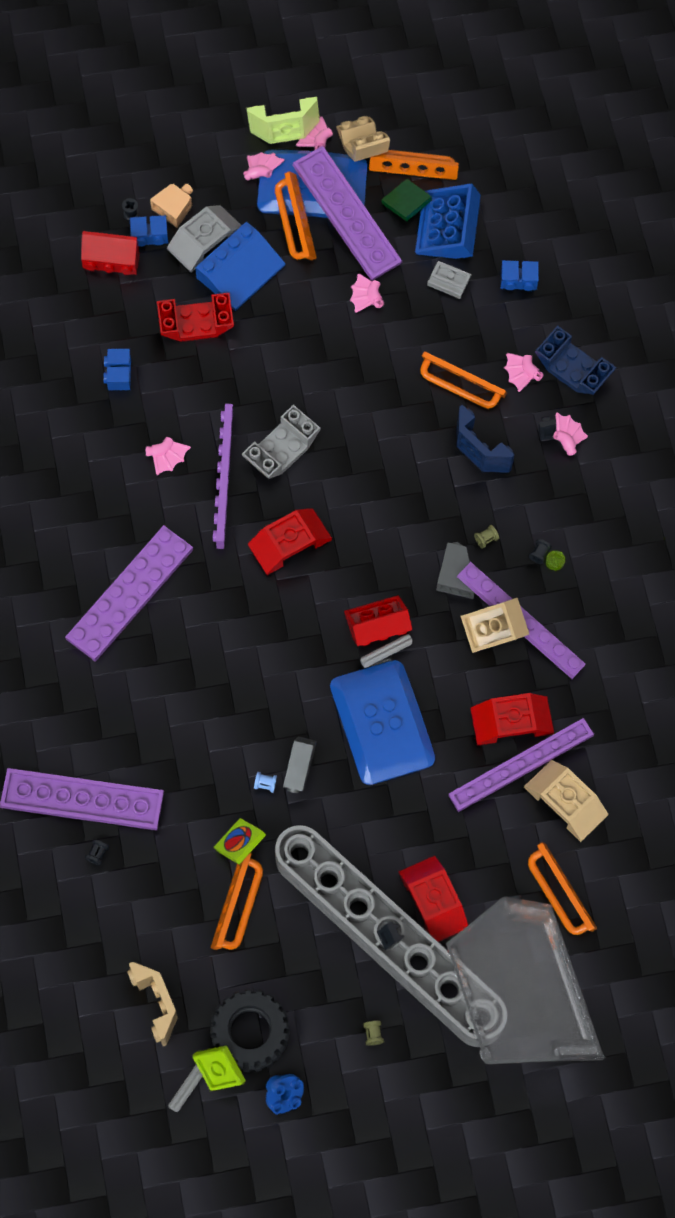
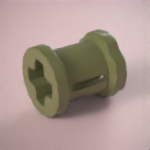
M492 525L488 526V529L481 533L477 532L474 534L475 540L481 548H485L486 544L499 539L498 532Z
M370 1021L363 1024L364 1028H366V1045L384 1043L380 1031L381 1021Z

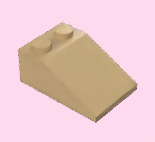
M518 598L461 616L472 653L529 635Z

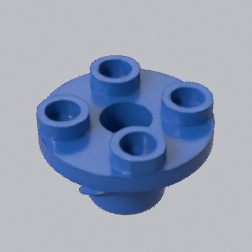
M275 1075L268 1080L266 1084V1104L273 1113H285L300 1106L304 1087L303 1082L296 1075Z

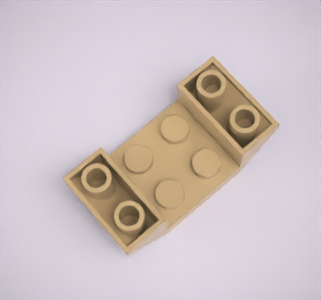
M363 116L356 121H345L341 125L336 126L344 150L354 162L387 153L389 150V136L385 132H376L375 122L370 117Z
M553 760L544 766L524 786L537 800L542 798L568 823L567 829L580 842L609 815L597 795L569 768Z
M134 962L129 963L131 970L127 972L133 987L137 985L139 990L152 986L156 999L160 997L162 1000L158 1003L163 1016L153 1020L154 1027H151L156 1042L161 1041L162 1046H166L178 1017L161 974Z

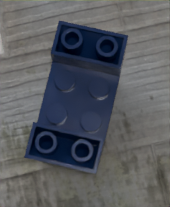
M557 326L536 349V355L549 373L574 391L594 395L615 371L616 367L603 357L598 362L571 344L572 335Z
M461 405L457 419L456 447L482 472L509 473L514 460L513 450L501 442L490 451L488 445L484 442L481 443L473 432L474 413L469 408L466 409Z

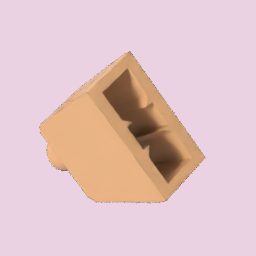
M170 184L150 199L151 209L160 216L166 215V220L177 228L192 207V199L189 196L193 192L192 187L189 184H185L180 189L176 185Z

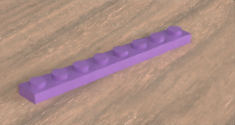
M225 404V411H221V422H224V428L220 427V439H223V444H219V456H222V459L218 461L217 472L221 474L220 479L217 478L216 490H219V496L215 497V507H218V513H214V524H217V530H213V542H216L217 549H224L233 404Z
M471 562L457 576L489 606L512 599ZM521 607L529 631V635L524 637L573 679L585 666V663Z
M582 718L452 791L448 796L457 811L460 812L593 737L594 734L585 719Z

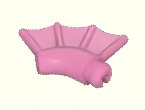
M323 117L319 118L320 122L306 138L299 140L296 144L297 147H314L315 150L321 146L325 148L327 139L333 133L330 128H327Z
M260 152L254 156L248 155L249 168L248 171L244 172L245 179L270 178L272 171L284 162V159L277 158L275 153L264 154Z
M358 274L357 281L351 286L353 295L350 301L355 305V312L357 313L370 305L381 308L384 305V301L378 291L380 282L376 280L371 281Z
M511 353L506 354L508 361L504 369L509 373V382L517 387L518 392L532 379L540 381L543 378V373L533 364L531 355H524L523 357Z
M556 413L557 431H555L553 437L561 442L564 450L567 451V455H574L577 452L575 449L576 445L586 439L588 435L583 432L581 423L573 421L571 415L562 416Z
M166 437L160 444L147 446L145 451L146 456L153 457L155 471L159 475L163 471H173L176 464L184 462V455L191 447L174 442L171 438Z

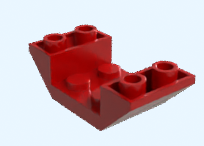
M230 293L212 294V302L176 306L175 299L157 301L161 335L181 342L214 338L234 327Z
M313 508L299 509L264 527L248 543V546L266 575H269L283 567V561L311 545L318 548L331 541L332 537Z
M526 693L492 698L470 708L477 746L497 743V739L501 737L534 733L535 737L554 734L547 696Z
M435 856L398 872L406 890L410 891L424 920L426 932L437 942L469 929L462 904L444 867Z

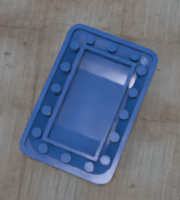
M268 150L264 152V154L275 153V156L283 158L284 162L272 171L270 178L260 177L257 201L259 211L269 214H280L275 187L280 180L285 178L284 173L290 171L297 175L306 216L328 218L292 166L293 162L313 151ZM328 153L364 205L367 161L362 159L354 162L349 155ZM286 185L282 188L287 214L294 215Z
M393 660L336 677L331 681L330 690L357 771L364 784L374 785L429 768L434 764L435 754L406 670L400 661Z

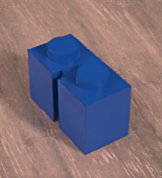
M166 215L150 216V224H147L146 217L130 218L131 237H137L138 246L168 243Z
M502 261L501 289L537 290L538 262L522 261V268H519V261Z
M108 349L107 356H104V367H107V372H104V383H107L108 390H130V349Z

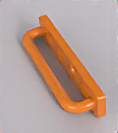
M388 150L387 153L370 157L369 170L457 180L459 163L449 156ZM389 161L392 165L385 166L383 162ZM407 163L410 167L403 168L401 164ZM425 165L427 169L420 170L418 166ZM443 167L445 171L438 172L436 168Z
M290 171L284 173L285 178L276 184L275 195L290 255L297 260L304 258L309 260L317 259L297 175ZM286 185L302 244V252L296 251L284 202L282 188Z
M425 351L422 354L424 361L420 371L426 380L487 409L496 406L501 397L505 398L507 392L504 389ZM430 363L495 393L491 401H486L428 372Z
M541 842L537 845L539 849L530 855L528 866L569 933L579 935L587 930L590 932L597 929L595 923L545 843ZM542 856L546 859L584 923L580 926H573L537 867L536 861Z
M251 853L236 866L211 944L212 949L225 948L233 950L239 947L242 942L263 876L262 865L250 858ZM250 866L255 869V875L235 938L230 942L224 939L247 867Z

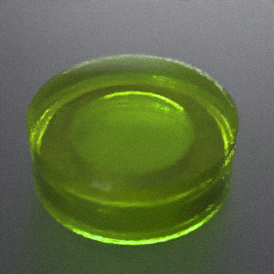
M560 551L548 553L546 565L549 569L557 571L564 566L565 556Z

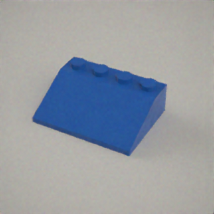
M473 184L425 191L432 197V201L421 209L415 253L418 255L453 259L473 257L480 193Z
M245 222L196 266V278L215 294L230 293L231 308L236 311L285 266V262L264 237L248 222Z

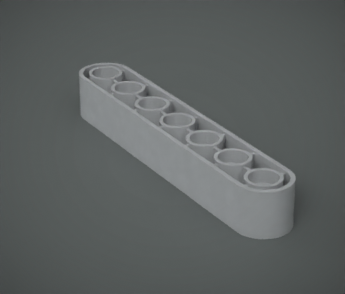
M298 825L292 826L280 834L275 846L276 865L279 872L464 1043L473 1047H484L492 1044L499 1037L506 1022V1009L498 996L315 830L307 826ZM296 848H304L308 852V856L304 860L298 861L291 856V852ZM331 874L337 878L338 882L334 887L327 888L321 884V878L324 875ZM361 901L367 906V911L362 915H356L350 910L351 904ZM393 922L394 925L398 924L400 926L397 929L399 935L404 934L405 937L391 949L385 950L377 931L385 924ZM415 956H422L427 961V967L423 970H416L411 966L410 960ZM444 984H453L457 988L458 994L454 998L444 997L441 993V987ZM477 1011L484 1012L488 1017V1024L485 1026L475 1025L472 1022L471 1015Z

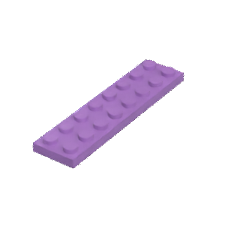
M323 146L293 162L292 166L371 281L402 263L394 248Z
M163 525L66 635V640L96 662L193 551V547Z
M7 768L0 808L157 830L164 790Z

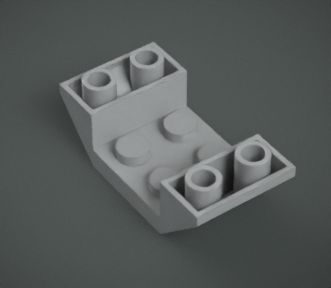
M221 205L206 206L178 229L167 250L192 272L204 260L205 253L224 238H229L242 225Z
M293 405L281 416V424L259 444L254 441L242 453V456L268 479L283 474L308 450L321 428Z

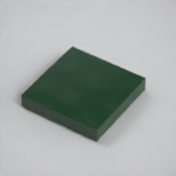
M406 179L382 199V204L405 221H408L431 202L432 197Z

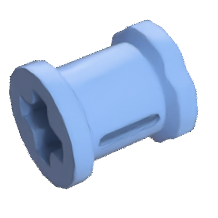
M257 772L254 789L262 788L274 793L277 775L272 777Z

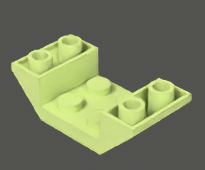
M317 97L300 99L301 111L275 114L267 117L264 105L247 108L250 132L270 144L306 138L320 122Z

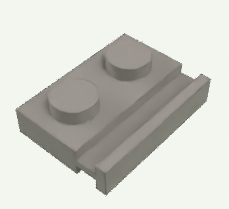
M438 261L427 285L460 299L471 278V274Z

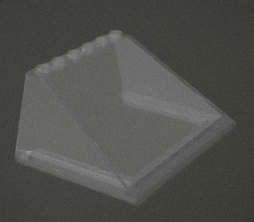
M503 897L446 943L448 957L453 962L455 968L454 976L459 981L461 987V997L466 1002L468 1008L467 1016L473 1023V1034L479 1042L481 1048L480 1055L486 1064L604 1060L551 904Z

